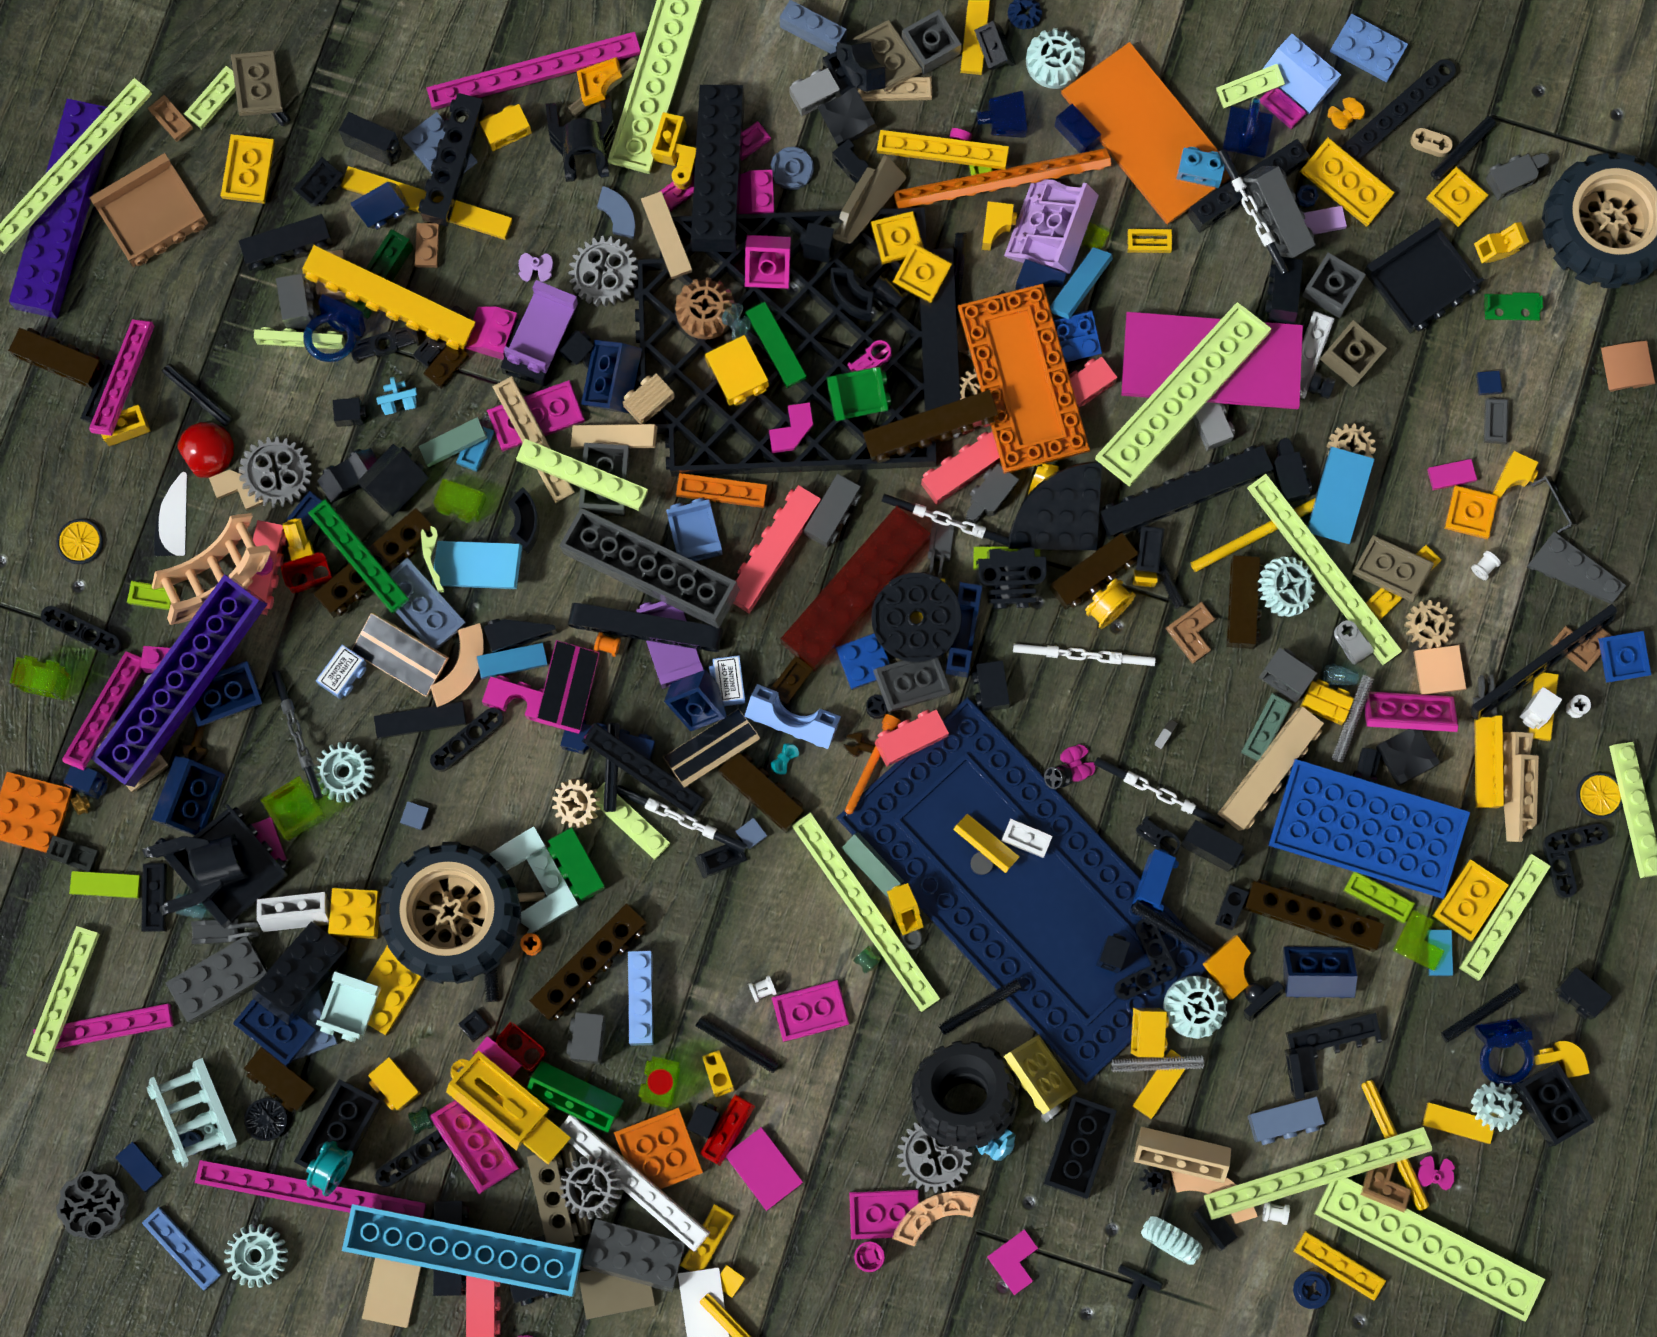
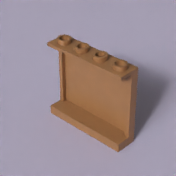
M165 153L89 197L133 268L144 265L150 257L164 253L167 247L174 243H181L186 239V236L193 232L201 231L208 224L205 216Z

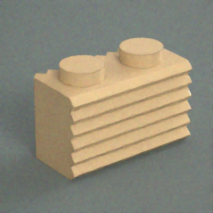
M658 374L652 377L648 375L640 383L642 385L636 391L632 389L624 396V408L639 424L646 423L674 399V392Z

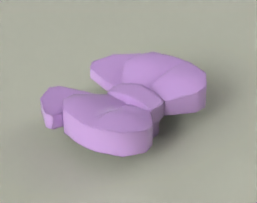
M524 253L519 259V276L522 280L529 282L533 271H538L540 281L542 283L548 281L552 277L551 272L553 269L551 256L543 254L539 258H533L528 253Z

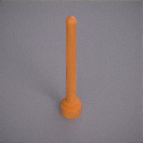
M885 714L882 720L883 731L890 729L892 732L898 729L897 725L901 723V720L892 715ZM876 745L845 808L847 814L854 812L881 756Z

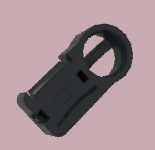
M1146 816L1142 820L1141 825H1138L1136 828V834L1155 849L1163 850L1160 845L1161 843L1171 851L1168 853L1169 855H1176L1180 849L1179 838L1167 829L1165 831L1152 821H1149V816ZM1164 838H1173L1177 842V848L1175 849L1169 845Z

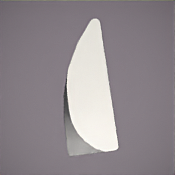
M182 472L177 477L162 501L156 519L154 535L155 556L185 555L187 474L185 472Z

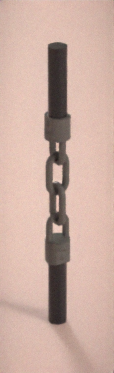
M279 670L274 671L272 676L281 700L280 705L283 714L287 715L288 727L297 745V753L302 770L306 773L314 800H319L323 798L313 769L312 757L308 748L305 747L300 724L295 719V708L292 699L289 698L281 672ZM294 723H296L298 729L295 733L292 728ZM305 750L306 755L302 757L301 752Z

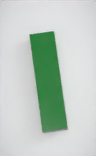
M763 302L745 312L785 386L789 388L807 379L766 303Z

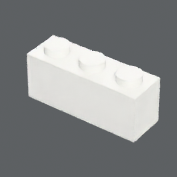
M325 892L257 899V921L263 932L304 928L311 921L317 926L329 925L331 904Z

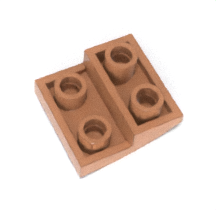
M1647 341L1601 348L1610 392L1656 384Z

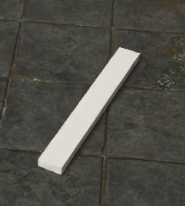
M569 1115L560 1127L563 1132L571 1137L569 1143L587 1159L589 1156H594L595 1162L598 1157L603 1158V1164L606 1161H610L611 1166L609 1170L617 1168V1172L613 1176H621V1180L617 1181L616 1184L621 1185L628 1195L690 1249L697 1251L710 1232L580 1119Z

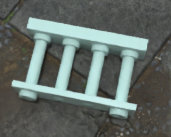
M203 1058L193 1062V1069L190 1070V1073L157 1085L155 1078L152 1077L147 1087L151 1100H156L175 1149L172 1150L177 1163L181 1162L183 1168L188 1166L189 1161L187 1157L218 1144L221 1146L225 1145L226 1150L236 1147L237 1144ZM192 1081L195 1083L199 1082L202 1090H199L198 1094L166 1106L161 1093ZM200 1102L208 1103L210 1111H208L207 1115L179 1126H174L170 1114ZM212 1123V1125L216 1123L219 1132L215 1136L183 1148L179 1135Z

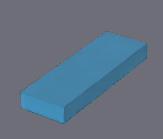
M543 643L477 656L481 679L547 666Z

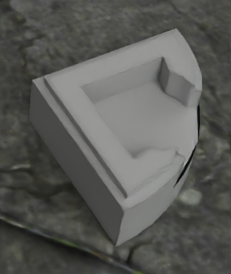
M1169 720L1157 738L1155 746L1162 749L1178 723Z

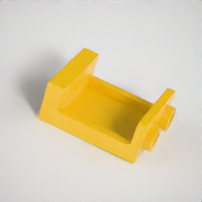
M745 335L705 354V360L721 386L729 406L732 404H742L747 400V397L753 394L755 396L760 395L769 387L768 379Z

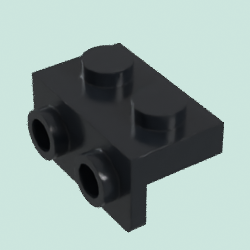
M320 157L292 190L311 207L321 206L328 199L329 196L326 194L331 188L335 190L342 183L341 177L344 173L336 170L328 161Z

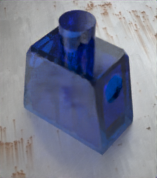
M1023 91L989 99L988 111L977 112V124H990L991 135L1025 138L1027 135V121Z

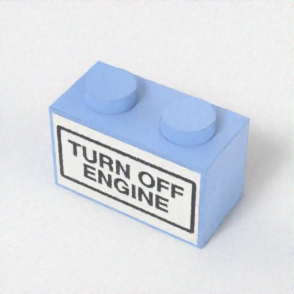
M341 645L316 682L341 700L343 696H348L352 691V683L355 679L361 678L365 673L367 663L363 658L344 645Z
M732 656L713 659V666H709L710 675L719 685L724 706L745 704L740 657Z

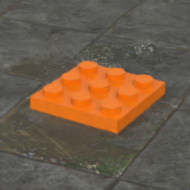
M7 772L0 792V841L47 853L52 837H59L73 789Z
M679 1108L614 1132L622 1156L659 1189H664L703 1173Z

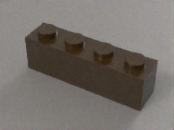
M19 327L8 350L13 357L93 390L103 367L98 356L90 352L83 354L79 352L80 349L70 344H67V346L59 344L60 341L54 337L47 336V338L40 336L38 331L32 328L25 330Z
M1121 533L1053 582L1050 590L1065 610L1070 606L1074 609L1083 602L1082 598L1089 593L1092 596L1101 589L1099 585L1107 581L1110 583L1118 577L1119 574L1117 572L1125 568V570L1131 568L1136 563L1135 559L1138 556V552L1124 534Z
M1233 555L1231 559L1226 647L1253 649L1256 643L1260 642V629H1257V621L1261 620V608L1258 607V599L1262 597V592L1258 591V589L1262 586H1259L1257 581L1259 577L1262 578L1260 572L1264 570V565L1260 564V557Z
M745 752L742 754L737 753L729 758L718 770L719 774L781 830L787 833L792 825L804 814L803 804L794 796L792 799L785 794L787 790L779 782L774 784L769 780L768 777L770 775L762 767L757 769L752 764L753 759Z

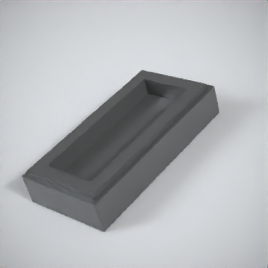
M1486 398L1484 443L1506 444L1508 400Z

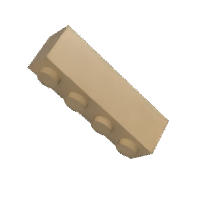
M1141 1127L1136 1141L1134 1162L1224 1183L1230 1167L1231 1148Z

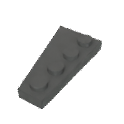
M1555 532L1550 535L1526 567L1531 570H1537L1549 578L1560 580L1572 588L1576 587L1583 590L1584 593L1609 604L1615 601L1626 586Z

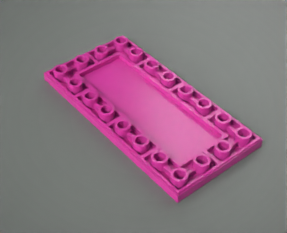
M1127 312L1121 396L1150 398L1221 319ZM1264 322L1272 328L1269 335L1207 402L1299 409L1303 325Z

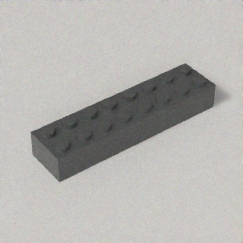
M580 508L559 545L564 555L718 629L740 591L736 581Z

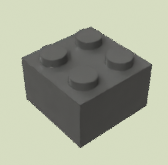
M940 10L902 30V39L921 66L923 75L961 53V43Z
M1327 253L1302 296L1340 318L1366 274Z
M303 274L276 278L282 320L287 329H294L296 332L316 329L314 321H318L316 308L313 306L312 300H315L309 280H305Z
M1279 647L1258 678L1296 703L1317 673L1313 671L1314 667L1309 663L1297 660L1292 651L1286 648L1283 650Z
M576 1012L575 1018L571 1017L570 1031L573 1033L572 1041L568 1040L567 1054H569L573 1062L601 1065L607 1020L604 1015Z

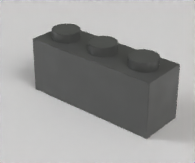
M837 474L805 527L804 535L826 548L830 542L834 544L840 534L837 530L841 524L845 525L851 515L849 513L852 505L856 507L862 497L859 494L860 486Z

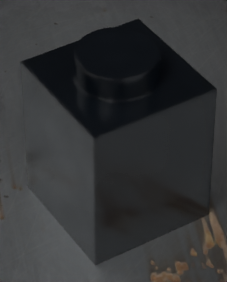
M359 397L333 400V414L336 426L364 425L363 418L367 417L366 405L362 404Z
M704 1102L703 1105L698 1103L687 1126V1130L709 1139L720 1113L716 1112L717 1107L707 1102Z

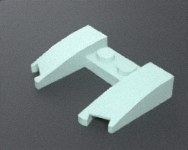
M535 827L523 832L490 853L494 859L502 864L506 871L527 860L547 895L544 899L521 912V923L529 928L527 933H534L579 907Z

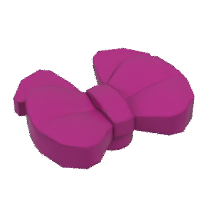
M1079 744L1065 749L1060 754V760L1068 764L1072 771L1073 782L1082 781L1088 776H1092L1095 771L1093 762L1082 764L1080 759L1088 753V749Z
M1432 1156L1424 1157L1420 1161L1422 1166L1419 1167L1417 1179L1422 1187H1426L1431 1183L1438 1184L1443 1190H1448L1452 1187L1454 1183V1172L1452 1170L1455 1167L1447 1158L1443 1159L1439 1170H1434Z

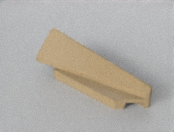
M1503 732L1504 814L1506 840L1509 842H1522L1524 833L1528 829H1533L1537 824L1539 756L1530 755L1533 733Z

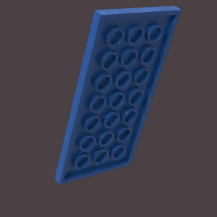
M1294 759L1268 846L1444 899L1470 812Z

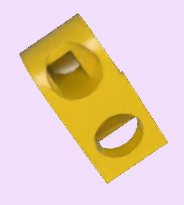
M676 144L674 153L678 158L677 167L672 171V180L678 189H687L692 183L695 172L696 148Z
M720 1050L703 1055L702 1058L715 1098L734 1092L735 1090Z

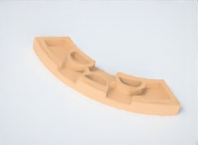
M480 623L458 630L460 651L457 663L443 680L430 686L437 707L458 697L475 678L479 669L477 656L483 655V633Z
M1170 1171L1176 1193L1198 1191L1211 1194L1236 1186L1227 1177L1225 1182L1221 1183ZM1254 1207L1231 1214L1235 1224L1258 1217Z
M953 1191L926 1198L903 1217L892 1239L914 1247L922 1232L937 1219L950 1215H962L972 1218L980 1195Z

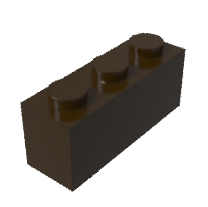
M262 1047L259 1048L243 1068L248 1072L246 1077L255 1084L260 1081L266 1086L264 1091L273 1098L276 1096L283 1100L281 1105L290 1112L294 1110L301 1112L318 1091Z

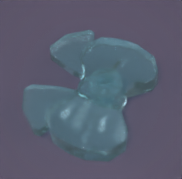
M740 303L732 304V307H728L722 315V323L729 325L732 329V340L746 335L747 330H750L749 318L739 319L743 310V306Z

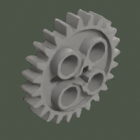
M601 236L600 242L593 238L592 245L584 242L586 248L584 250L578 248L581 254L579 256L573 255L576 263L569 264L574 269L568 272L571 277H574L570 280L572 285H576L573 290L579 293L578 296L581 299L586 298L585 301L588 304L593 301L597 307L601 301L605 307H607L608 301L616 305V298L624 301L622 295L625 293L630 296L628 288H636L632 280H638V276L634 274V271L638 270V266H635L638 260L634 257L635 253L633 250H629L630 247L627 243L622 245L623 242L620 239L615 242L612 236L609 237L608 241H606L604 236ZM595 256H601L598 262L592 263ZM621 259V263L613 267L614 261ZM595 276L594 282L587 284L588 279ZM616 280L613 287H608L610 281Z
M267 437L265 444L258 440V447L251 444V452H244V456L247 459L241 458L240 464L243 466L239 467V473H242L239 480L245 482L242 488L249 489V497L254 494L256 495L255 502L263 499V506H266L269 501L272 504V508L275 507L276 502H279L281 507H284L286 500L292 505L293 497L300 500L301 495L299 492L306 493L307 489L305 486L310 485V480L307 478L312 476V472L308 471L311 468V463H305L308 460V455L301 456L303 448L295 450V442L290 446L287 445V438L284 439L283 443L279 442L278 437L275 438V442H271L270 438ZM270 454L274 456L276 472L279 473L278 481L281 490H278L276 486L275 473L272 472V461L269 456ZM280 457H287L290 461L281 463L278 459ZM258 461H265L268 465L259 467L256 463ZM286 477H291L292 479H294V482L291 484H287L283 481V479ZM269 481L272 483V486L265 488L261 483Z
M915 1122L914 1132L910 1129L906 1130L909 1138L901 1137L905 1145H898V1148L903 1150V1153L897 1155V1158L904 1161L898 1165V1167L906 1168L902 1175L911 1176L908 1181L909 1184L915 1180L917 1181L916 1189L921 1185H925L924 1190L926 1193L930 1187H933L934 1193H937L940 1186L944 1192H946L947 1184L954 1188L953 1180L955 1179L962 1182L959 1174L968 1173L963 1167L964 1165H971V1162L965 1159L971 1156L972 1153L965 1152V1150H960L957 1146L952 1145L950 1147H939L936 1144L935 1138L931 1136L935 1152H940L941 1154L938 1157V1163L942 1175H938L933 1158H928V1155L931 1154V1149L927 1140L928 1135L923 1131L922 1126L920 1127ZM917 1141L924 1142L927 1148L925 1153H916L913 1149L914 1143ZM945 1157H952L954 1159L955 1167L953 1169L947 1170L943 1167L942 1161ZM924 1163L930 1164L933 1167L932 1175L923 1176L920 1172L921 1165Z

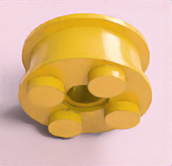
M1117 578L1108 584L1105 591L1099 590L1092 597L1093 602L1085 609L1088 617L1093 616L1100 623V629L1107 627L1116 620L1136 596L1134 592L1129 593L1122 586L1123 581Z

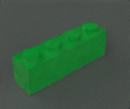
M543 1061L540 1062L531 1076L527 1091L537 1099L607 1133L618 1117L624 1100Z

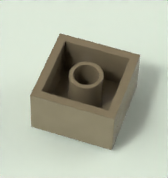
M1353 320L1322 355L1320 360L1354 387L1387 348Z

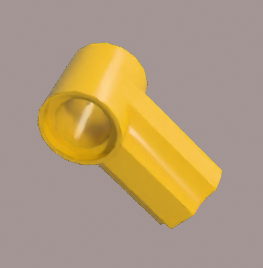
M294 518L283 523L282 526L289 544L288 550L292 561L315 554L311 541L307 538L301 518Z

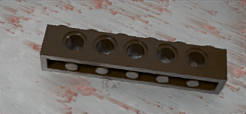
M415 508L367 549L376 560L382 561L381 566L387 573H390L402 560L411 558L417 552V548L422 544V529L427 537H432L433 534L430 527L432 525ZM413 531L416 533L414 539H405L408 532ZM398 546L399 550L396 554H388L390 547ZM348 564L314 593L317 600L333 618L337 615L340 617L345 614L349 609L348 606L354 601H360L366 595L365 592L370 588L365 581L354 583L355 577L359 574L351 564ZM339 590H348L347 595L345 597H337V593Z
M1258 879L1257 882L1253 881L1251 883L1243 910L1371 952L1377 950L1385 925L1379 922V918L1367 915L1365 918L1357 915L1358 912L1353 909L1345 908L1341 910L1336 908V904L1323 901V903L1314 901V897L1307 894L1298 896L1292 894L1293 890L1280 886L1277 889L1271 887V883L1265 880ZM1266 895H1273L1276 898V905H1268L1265 901ZM1288 902L1297 904V913H1291L1287 909ZM1310 909H1316L1319 912V920L1310 918ZM1332 916L1340 918V927H1334L1331 924ZM1354 923H1358L1363 927L1361 935L1354 933L1352 928Z
M626 903L529 1001L550 1022L553 1019L557 1021L566 1012L564 1008L569 1003L573 1005L582 996L580 992L585 987L590 988L598 980L596 976L602 970L606 972L614 964L612 960L618 954L622 956L630 948L629 943L634 938L639 939L646 932L644 927L647 923ZM620 926H626L629 932L627 936L621 938L616 935L617 929ZM605 942L612 944V950L608 954L600 951L601 945ZM589 958L596 960V966L592 970L584 968V962ZM571 975H578L580 982L576 986L568 985V978ZM555 991H561L564 994L563 1000L559 1003L552 1001L551 997Z

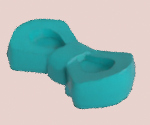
M785 743L782 753L778 754V758L771 762L772 770L779 775L786 774L789 760L799 755L798 748L792 743Z

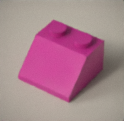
M751 170L741 174L739 214L774 213L772 170Z
M747 235L745 287L789 288L791 237Z
M477 307L473 318L475 327L466 343L465 349L503 360L505 356L504 348L505 346L508 347L516 321L519 319L517 313L499 307Z

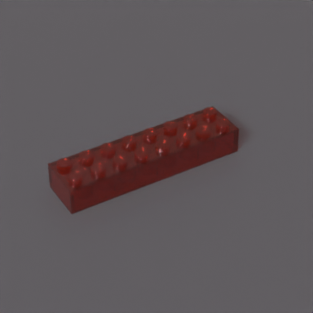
M896 506L781 637V644L812 667L815 672L869 611L879 592L891 580L898 577L929 542L931 534Z

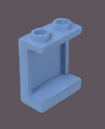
M695 499L691 504L687 505L682 503L670 506V509L666 510L677 554L694 562L723 555L709 499Z

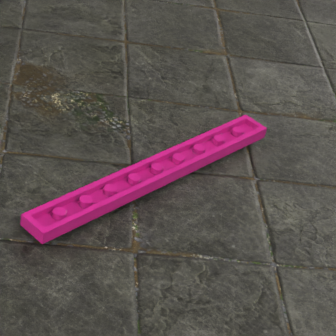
M635 32L426 88L432 109L436 110L450 106L452 99H456L457 93L481 98L574 73L615 57L618 60L637 56L640 55L641 51Z
M202 1160L199 1161L195 1179L197 1184L350 1213L351 1206L354 1204L424 1218L427 1203L337 1187L329 1196L325 1197L322 1193L323 1191L315 1186L308 1187L307 1180Z

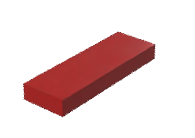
M734 1095L701 1150L700 1155L721 1166L755 1106Z

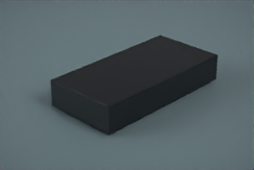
M1142 526L1137 571L1159 573L1165 533L1164 528Z

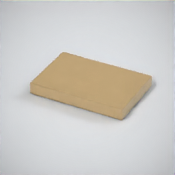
M375 1258L362 1319L408 1328L421 1267Z

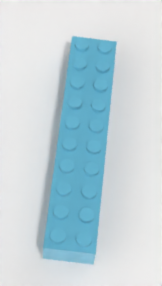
M354 1204L351 1206L342 1247L344 1252L572 1297L575 1295L584 1251L582 1249Z

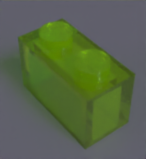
M443 478L433 503L439 513L447 516L452 513L457 515L461 521L470 523L471 520L474 522L478 521L486 501V496L484 492Z

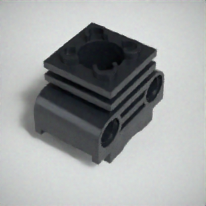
M1023 548L1012 552L1002 549H989L987 551V559H978L976 561L977 581L984 587H995V590L988 591V596H995V599L988 600L989 605H994V609H1007L1008 604H1016V608H1030L1031 603L1036 602V598H1029V595L1035 594L1036 589H1029L1028 586L1037 585L1045 579L1046 557H1035L1034 548ZM1030 568L1037 569L1039 577L1036 580L1030 578L1028 574ZM985 570L993 571V581H987L984 578L983 573Z

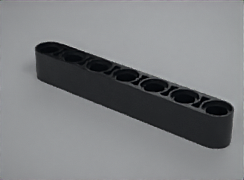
M582 603L571 604L568 626L575 629L598 633L603 632L604 634L710 652H719L723 634L722 628L719 627L718 629L712 625Z

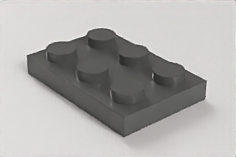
M938 658L922 663L900 661L876 668L873 671L888 712L944 697L951 693Z

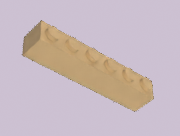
M1304 707L1297 708L1261 758L1255 763L1218 812V815L1238 831L1245 828L1249 829L1256 820L1254 816L1258 810L1261 812L1268 805L1269 801L1267 798L1270 794H1275L1282 786L1280 782L1285 775H1290L1294 759H1298V757L1301 759L1309 750L1307 745L1310 741H1315L1322 732L1320 728L1324 723Z

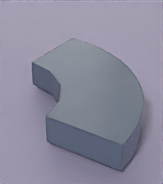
M603 186L597 209L604 211L611 218L613 234L634 239L635 220L629 204L620 194Z

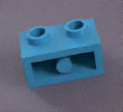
M1184 147L1176 179L1219 188L1225 166L1218 152L1211 151L1208 153L1196 147Z

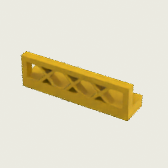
M1502 716L1481 717L1478 720L1474 719L1476 808H1500L1504 806Z

